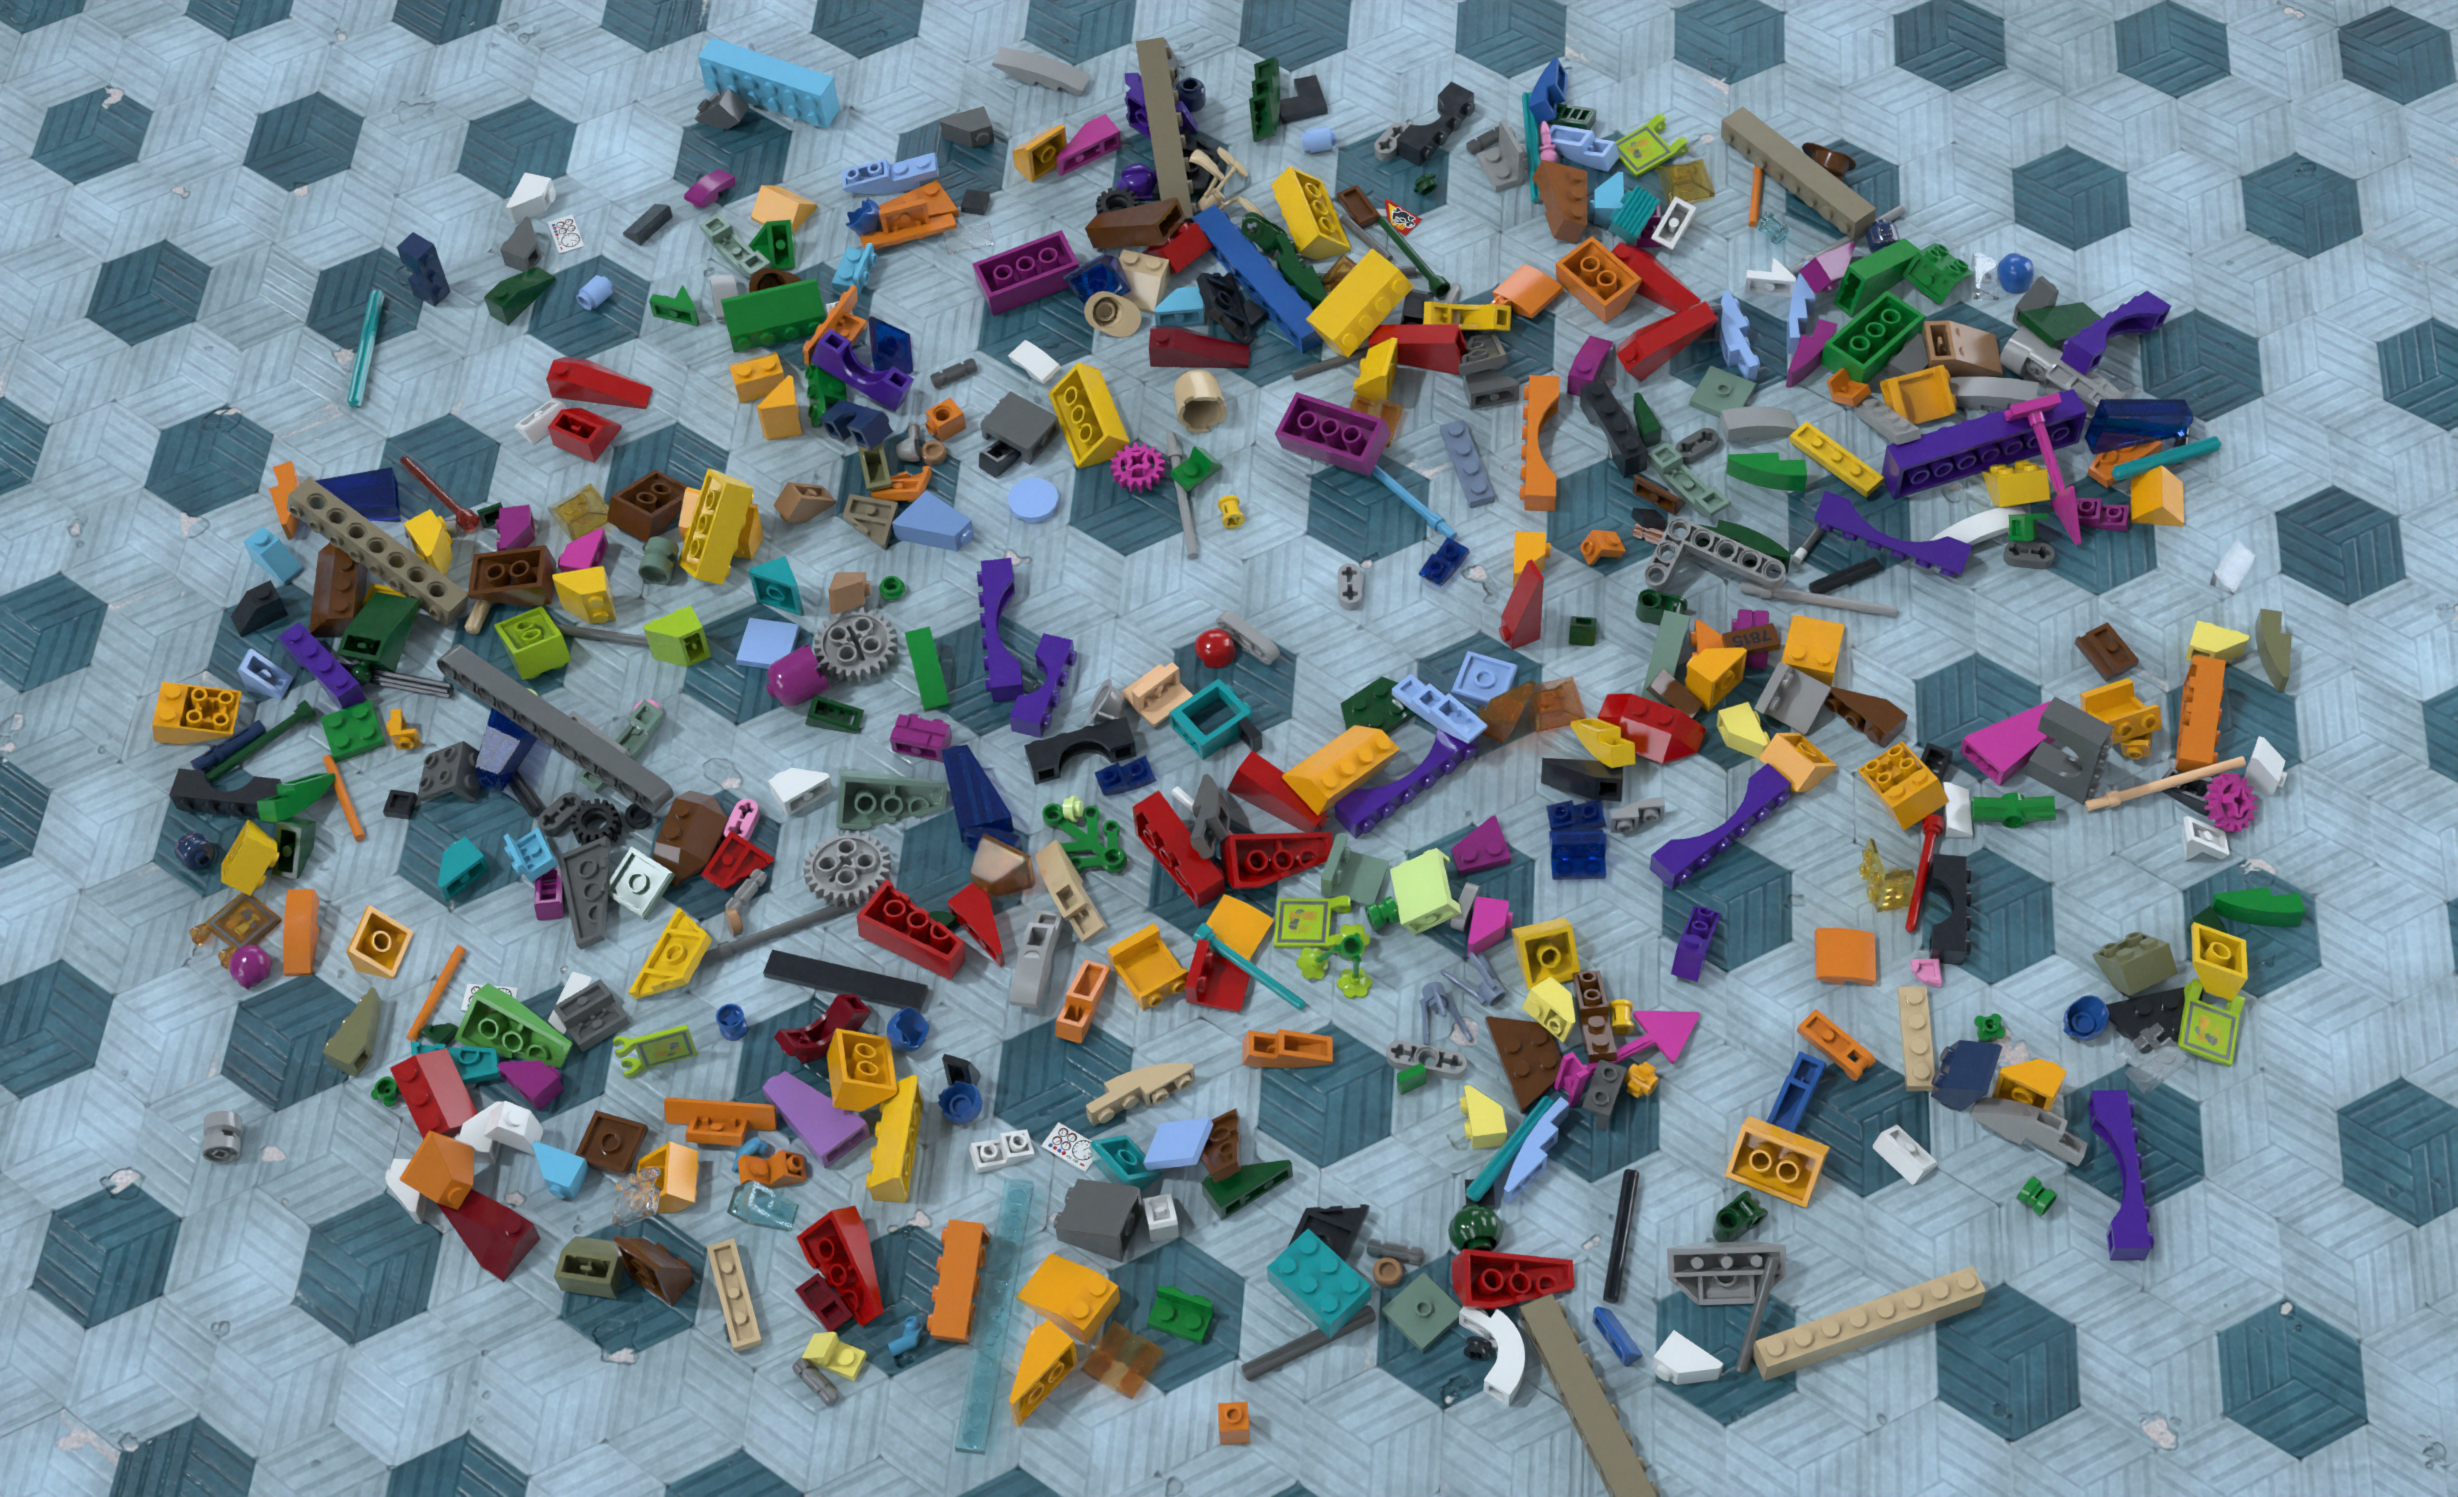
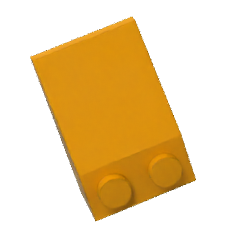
M1793 614L1782 663H1786L1832 687L1845 624Z
M1052 1253L1048 1255L1016 1296L1018 1301L1044 1318L1049 1319L1053 1324L1087 1345L1121 1301L1118 1285L1092 1269Z
M1049 1319L1042 1325H1037L1029 1334L1010 1395L1009 1404L1014 1424L1018 1427L1078 1365L1074 1340Z

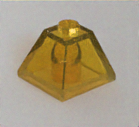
M1703 158L1656 166L1668 205L1671 204L1675 196L1685 202L1715 197Z
M591 483L547 507L548 511L572 542L608 523L609 506Z

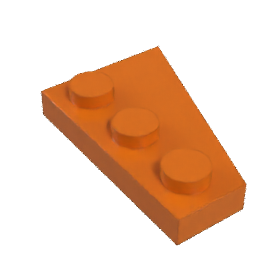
M937 180L879 205L880 209L925 198L929 218L952 213L953 217H959L957 207Z
M2125 417L2118 431L2114 432L2110 437L2108 445L2102 448L2089 466L2088 475L2107 488L2117 481L2111 475L2113 466L2156 454L2162 450V442Z

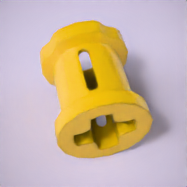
M1226 495L1220 498L1217 504L1218 509L1223 514L1222 524L1228 529L1237 528L1245 521L1244 515L1239 509L1240 500L1235 495Z
M1617 999L1608 1003V1011L1611 1013L1612 1021L1611 1028L1614 1035H1628L1634 1032V1023L1631 1022L1633 1004L1629 1000Z

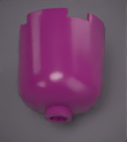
M809 644L800 647L769 666L767 670L769 683L765 687L771 699L777 697L781 704L793 707L812 699L814 695H821L831 690L821 667L815 669V667L819 666V663Z

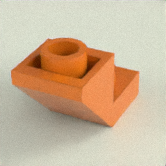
M779 1150L769 1159L745 1154L737 1159L740 1185L765 1190L803 1183L807 1180L804 1155Z

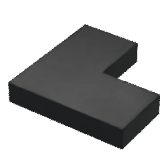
M1316 75L1294 79L1297 96L1280 100L1279 114L1282 123L1328 114V107Z

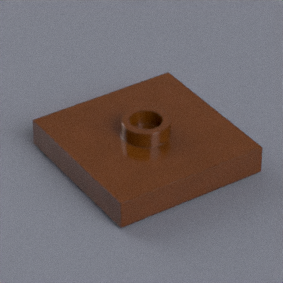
M595 1110L575 1155L585 1158L590 1168L627 1178L649 1128L646 1124Z

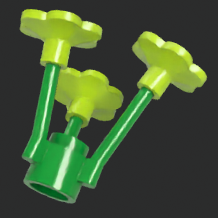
M1344 924L1340 928V934L1335 937L1336 945L1332 949L1323 953L1319 948L1313 950L1309 947L1303 948L1300 952V957L1296 960V966L1301 969V974L1305 979L1314 978L1315 980H1320L1324 977V971L1329 967L1327 958L1339 953L1344 960L1353 961V970L1347 968L1342 971L1341 978L1337 980L1338 989L1343 991V995L1346 998L1352 999L1355 996L1364 998L1367 995V989L1372 986V980L1366 976L1362 968H1359V965L1362 961L1360 955L1364 953L1365 946L1370 942V937L1364 933V927L1361 924L1353 926Z

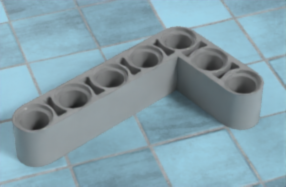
M1675 518L1668 524L1644 573L1649 589L1658 592L1664 591L1671 582L1687 551L1772 589L1780 588L1786 581L1785 566L1779 560L1684 518ZM1678 528L1686 530V534L1682 537L1674 536L1673 532ZM1702 538L1710 541L1706 547H1699L1696 544ZM1724 549H1731L1734 552L1728 558L1720 556L1721 551ZM1670 550L1675 553L1672 559L1666 560L1662 558V554ZM1748 559L1757 561V565L1753 568H1746L1743 564ZM1774 569L1781 572V575L1776 579H1771L1767 576L1768 572ZM1655 573H1660L1664 577L1660 582L1655 583L1650 580L1651 576Z

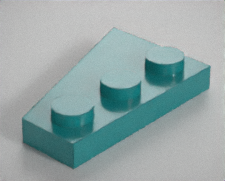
M411 1041L412 1056L447 1048L464 1085L501 1078L497 1068L499 1057L496 1048L473 1046L455 1048L446 1047L445 1044L435 1043L434 1046Z

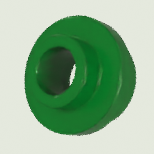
M888 576L882 580L879 591L884 599L897 600L903 596L905 585L898 577Z

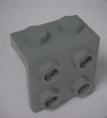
M465 741L428 754L424 760L418 798L424 801L452 791L469 803L477 801L486 755Z

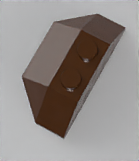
M689 790L674 799L656 839L653 855L654 861L676 874L669 884L670 886L677 887L683 883V880L694 876L706 868L715 853L728 818L714 796Z

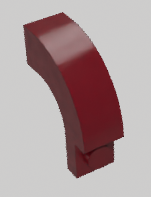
M838 994L827 1011L815 1022L798 1029H779L774 1039L779 1043L781 1050L785 1054L796 1056L802 1064L814 1062L827 1056L836 1028L857 1032L872 1012L856 994Z

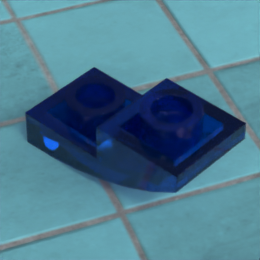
M1447 537L1437 553H1432L1418 573L1419 576L1441 587L1470 553L1469 548Z
M1146 755L1126 765L1121 766L1119 762H1116L1095 772L1104 796L1129 792L1157 781Z
M1573 800L1546 806L1551 831L1578 832L1607 827L1602 801L1595 800L1574 805Z
M967 827L963 831L965 845L974 853L981 852L989 856L995 848L1002 855H1011L1018 858L1022 852L1020 836L987 827Z

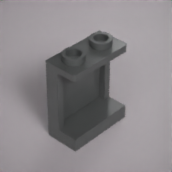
M1012 391L1004 398H1001L992 412L985 415L980 423L982 437L985 440L993 436L1021 451L1022 461L1029 465L1035 461L1060 433L1058 416Z

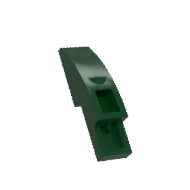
M1285 232L1276 236L1277 250L1280 256L1276 257L1277 270L1283 274L1285 281L1290 286L1293 285L1297 289L1303 301L1307 300L1312 309L1315 310L1330 294V291H1325V283L1321 273H1316L1312 265L1306 267L1302 258L1298 259L1294 241H1289Z
M1723 520L1718 521L1717 528L1700 525L1779 560L1785 566V572L1788 573L1791 553L1771 538L1748 527ZM1702 538L1698 540L1696 545L1706 547L1710 541ZM1724 549L1721 551V553L1723 554L1734 553L1731 549ZM1748 559L1743 565L1755 567L1757 561Z

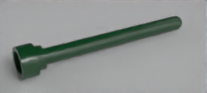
M1380 217L1378 220L1379 225L1428 280L1429 290L1435 293L1434 296L1440 298L1446 295L1450 290V283L1443 276L1435 275L1386 217Z
M306 700L296 705L297 709L293 711V715L206 774L210 783L214 782L301 722L303 724L306 721L309 723L317 717L315 711Z

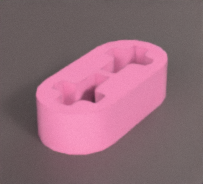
M742 799L735 805L724 828L725 838L730 831L737 833L740 828L742 834L737 835L749 841L760 818L759 808L754 800ZM749 809H751L752 813L748 812L744 818L742 812H747Z

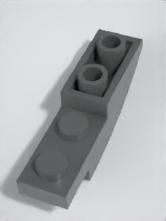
M1205 774L1192 806L1193 814L1197 819L1190 837L1192 847L1198 851L1202 860L1212 857L1217 840L1226 838L1230 827L1228 804L1213 778L1209 774Z

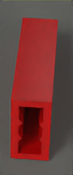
M1459 324L1378 325L1368 338L1369 348L1392 337L1397 338V364L1459 375L1458 365L1462 364V356L1467 354V345Z
M1252 750L1237 769L1227 791L1305 833L1314 832L1316 828L1322 830L1330 818L1326 815L1330 808L1317 815L1282 778L1285 773Z

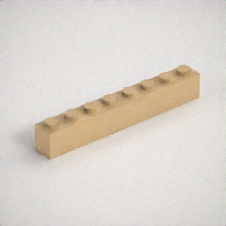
M1970 1266L1757 1340L1754 1343L1752 1356L1763 1380L1766 1381L1979 1307L1982 1304L1986 1290L1974 1267Z

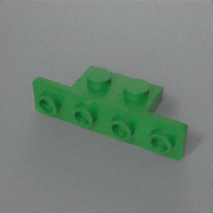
M812 363L810 366L806 365L805 378L808 379L807 398H809L810 402L808 416L811 417L812 427L817 428L821 423L819 417L826 412L825 402L836 404L840 400L847 401L844 381Z

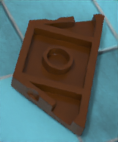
M1492 1016L1485 1017V1024L1520 1113L1523 1114L1529 1110V1106L1537 1098H1542L1549 1091V1088L1555 1084L1562 1060L1551 1033L1539 1022Z

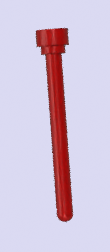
M1929 814L1923 818L1921 828L1925 839L1905 929L1909 933H1913L1916 930L1935 840L1944 830V818L1935 814Z

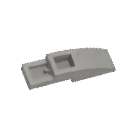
M1037 910L1033 922H1028L1014 972L1010 1005L1037 1008L1052 968L1050 960L1065 921L1061 912Z
M1980 1098L1974 1103L1970 1117L1979 1124L1993 1129L2005 1139L2014 1141L2019 1145L2023 1143L2025 1138H2028L2035 1145L2046 1148L2058 1155L2062 1160L2070 1162L2077 1167L2084 1158L2088 1143L2065 1131L2067 1120L2039 1107L2008 1099Z

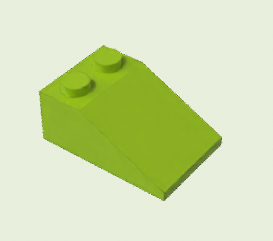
M542 606L494 625L522 680L536 678L542 672L550 669H559L565 663L571 661L561 632Z

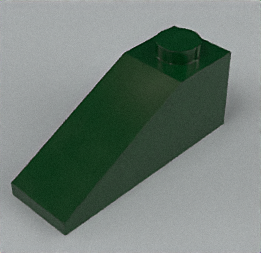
M535 267L500 281L484 296L490 316L509 326L556 280L555 276L539 267Z
M1288 1159L1242 1165L1240 1171L1216 1183L1209 1174L1201 1182L1203 1196L1222 1221L1293 1177L1292 1163Z

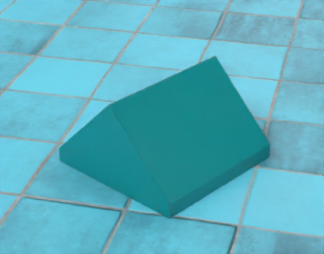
M786 556L750 568L749 576L756 602L803 616L804 609L798 585Z
M1128 1135L1093 1140L1090 1144L1093 1163L1111 1183L1135 1186L1140 1188V1192H1142L1163 1174L1159 1169H1146L1143 1164L1146 1155Z

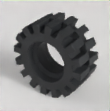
M1112 187L1108 188V193L1103 191L1101 196L1097 198V215L1112 212L1110 209L1114 207L1130 208L1139 206L1138 197L1134 195L1132 190L1128 193V188L1125 187L1123 191L1120 190V187H1116L1115 191L1112 190Z
M594 799L593 804H591L590 800L585 801L587 806L584 807L582 804L577 806L579 812L574 810L572 813L574 818H571L570 822L578 843H581V846L605 836L610 841L617 842V835L622 833V822L617 809H615L612 803L609 804L607 800L603 799L601 804L599 799ZM593 820H606V824L598 830L587 829V825Z

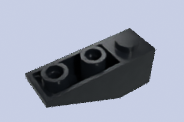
M1542 758L1541 783L1592 800L1621 802L1623 766L1611 768L1595 760Z

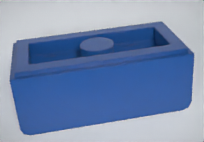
M1599 1306L1594 1308L1592 1322L1622 1364L1627 1367L1642 1358V1352L1613 1312Z

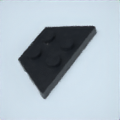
M1183 127L1180 135H1185L1186 149H1182L1183 157H1188V160H1190L1195 150H1201L1218 166L1220 156L1217 151L1208 147L1202 139H1195L1189 134V129ZM1189 162L1190 171L1186 172L1187 180L1192 179L1194 194L1189 195L1204 194L1213 175L1202 166ZM1158 181L1152 191V199H1160Z
M1228 272L1225 276H1221L1220 273H1202L1196 281L1205 306V312L1242 343L1249 346L1254 341V337L1233 274Z
M2185 987L2106 1004L2109 1011V1020L2117 1026L2116 1031L2124 1038L2129 1039L2132 1045L2142 1054L2178 1046L2185 1003ZM2203 989L2198 999L2199 1001H2202Z
M1360 1204V1207L1343 1208V1205L1331 1206L1326 1209L1321 1207L1306 1208L1288 1247L1309 1229L1346 1262L1370 1211V1206Z

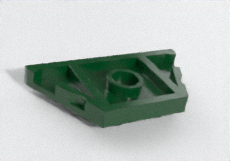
M1380 677L1340 703L1346 731L1357 725L1380 729L1387 735L1418 714L1392 695V688L1398 682L1385 677Z

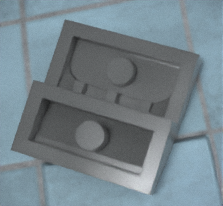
M601 979L553 1006L558 1018L581 1052L586 1051L630 1024L627 1016L616 1003L612 993Z

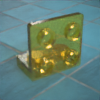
M1874 838L1867 839L1866 848L1862 850L1863 863L1859 865L1862 880L1867 881V895L1870 903H1874L1877 913L1909 907L1916 880L1913 869L1904 871L1898 869L1886 874Z

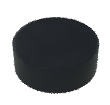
M635 803L631 804L625 811V819L628 826L635 830L648 827L653 820L652 813L647 812Z

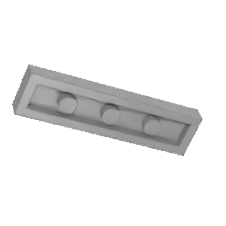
M1868 399L1863 404L1855 406L1856 416L1896 445L1921 438L1920 429L1878 399Z

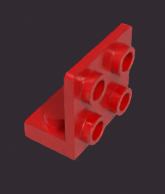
M1198 939L1185 984L1186 1003L1240 1013L1250 975L1228 959L1214 956V953L1210 952L1209 941Z

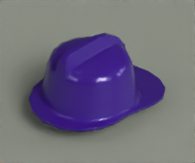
M1142 163L1131 164L1121 171V177L1117 181L1116 187H1120L1121 191H1123L1124 187L1128 188V193L1132 190L1138 199H1152V191L1158 181L1156 171L1151 170Z

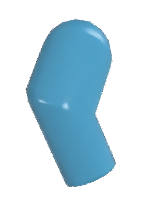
M752 1137L738 1148L732 1171L739 1174L737 1159L744 1154L752 1156L754 1153L759 1156L763 1155L767 1150V1142L760 1140V1137Z
M908 1317L904 1321L906 1328L903 1336L887 1343L892 1356L908 1351L918 1345L923 1332V1324L917 1317Z

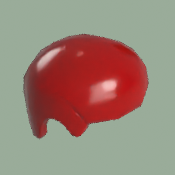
M1212 628L1203 631L1195 640L1194 649L1196 656L1208 668H1221L1228 665L1235 658L1236 649L1233 639L1225 630Z

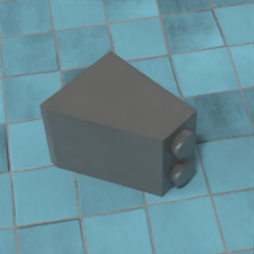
M1077 1179L1074 1188L1070 1187L1065 1197L1066 1206L1063 1212H1058L1054 1220L1053 1228L1056 1229L1058 1241L1122 1262L1143 1215L1140 1188Z

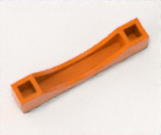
M1530 375L1529 385H1524L1523 400H1528V405H1523V420H1528L1527 425H1522V440H1527V445L1522 444L1521 460H1526V465L1521 464L1520 480H1525V485H1520V500H1525L1524 510L1555 511L1556 475L1542 458L1538 439L1546 423L1558 412L1560 376Z

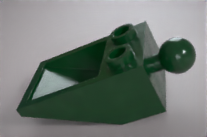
M376 592L345 629L336 654L357 665L352 669L351 675L360 685L370 682L372 678L370 668L391 672L396 671L421 602L419 599Z

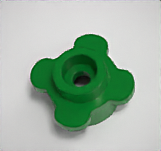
M1996 1013L1988 1017L1977 1016L1974 1019V1024L1978 1026V1038L1986 1042H1993L2004 1038L2006 1031L2001 1026L2002 1017Z
M386 1076L376 1082L371 1092V1097L374 1100L382 1101L386 1107H391L395 1104V1099L401 1094V1091L396 1081Z

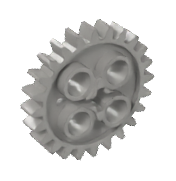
M861 607L859 613H855V610L851 609L850 614L841 612L840 617L832 614L831 623L823 621L824 629H817L818 636L814 637L815 646L813 648L822 671L827 670L829 677L836 674L837 680L840 681L846 676L848 683L852 681L853 677H857L858 682L861 683L862 676L872 680L871 673L874 672L880 676V668L889 669L888 661H895L894 653H898V638L895 627L891 626L890 619L884 620L882 613L875 616L874 609H871L867 614L864 607ZM849 628L853 631L864 661L859 659L854 642L851 641L850 633L847 630Z
M846 830L844 836L840 837L835 832V839L831 840L825 836L824 844L820 842L815 843L817 850L809 849L810 857L804 858L805 866H803L805 883L808 885L810 893L815 892L816 899L824 897L825 904L834 900L837 907L841 901H845L846 907H849L850 902L854 900L857 905H860V898L864 897L869 901L870 893L875 894L879 889L878 887L886 879H890L889 871L892 870L889 852H886L884 844L879 845L878 838L871 840L869 833L860 837V832L856 831L854 836H850L849 831Z

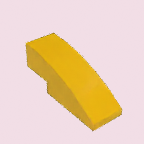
M1595 717L1571 721V727L1579 740L1600 762L1611 768L1635 764V743L1621 738L1620 727Z

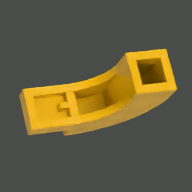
M1424 302L1423 324H1459L1461 331H1510L1511 306Z

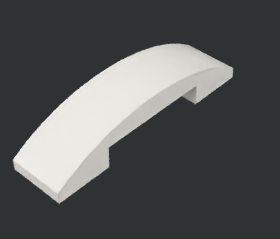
M2021 506L1991 509L1950 526L1934 536L1930 541L1949 536L1974 545L2006 532L2009 534V515L2026 513Z

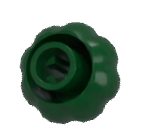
M1469 1203L1464 1205L1462 1210L1458 1211L1451 1220L1448 1235L1451 1243L1460 1252L1463 1249L1492 1252L1501 1241L1504 1229L1500 1218L1492 1209L1486 1206H1479L1476 1203Z

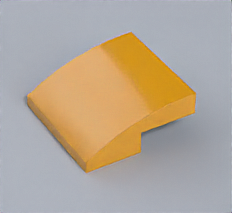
M1224 894L1206 924L1213 928L1217 939L1249 961L1274 919L1255 907Z

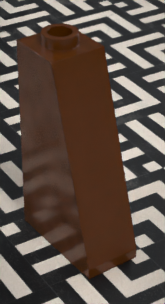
M1170 198L1098 214L1085 227L1093 249L1164 245L1186 217L1178 198Z

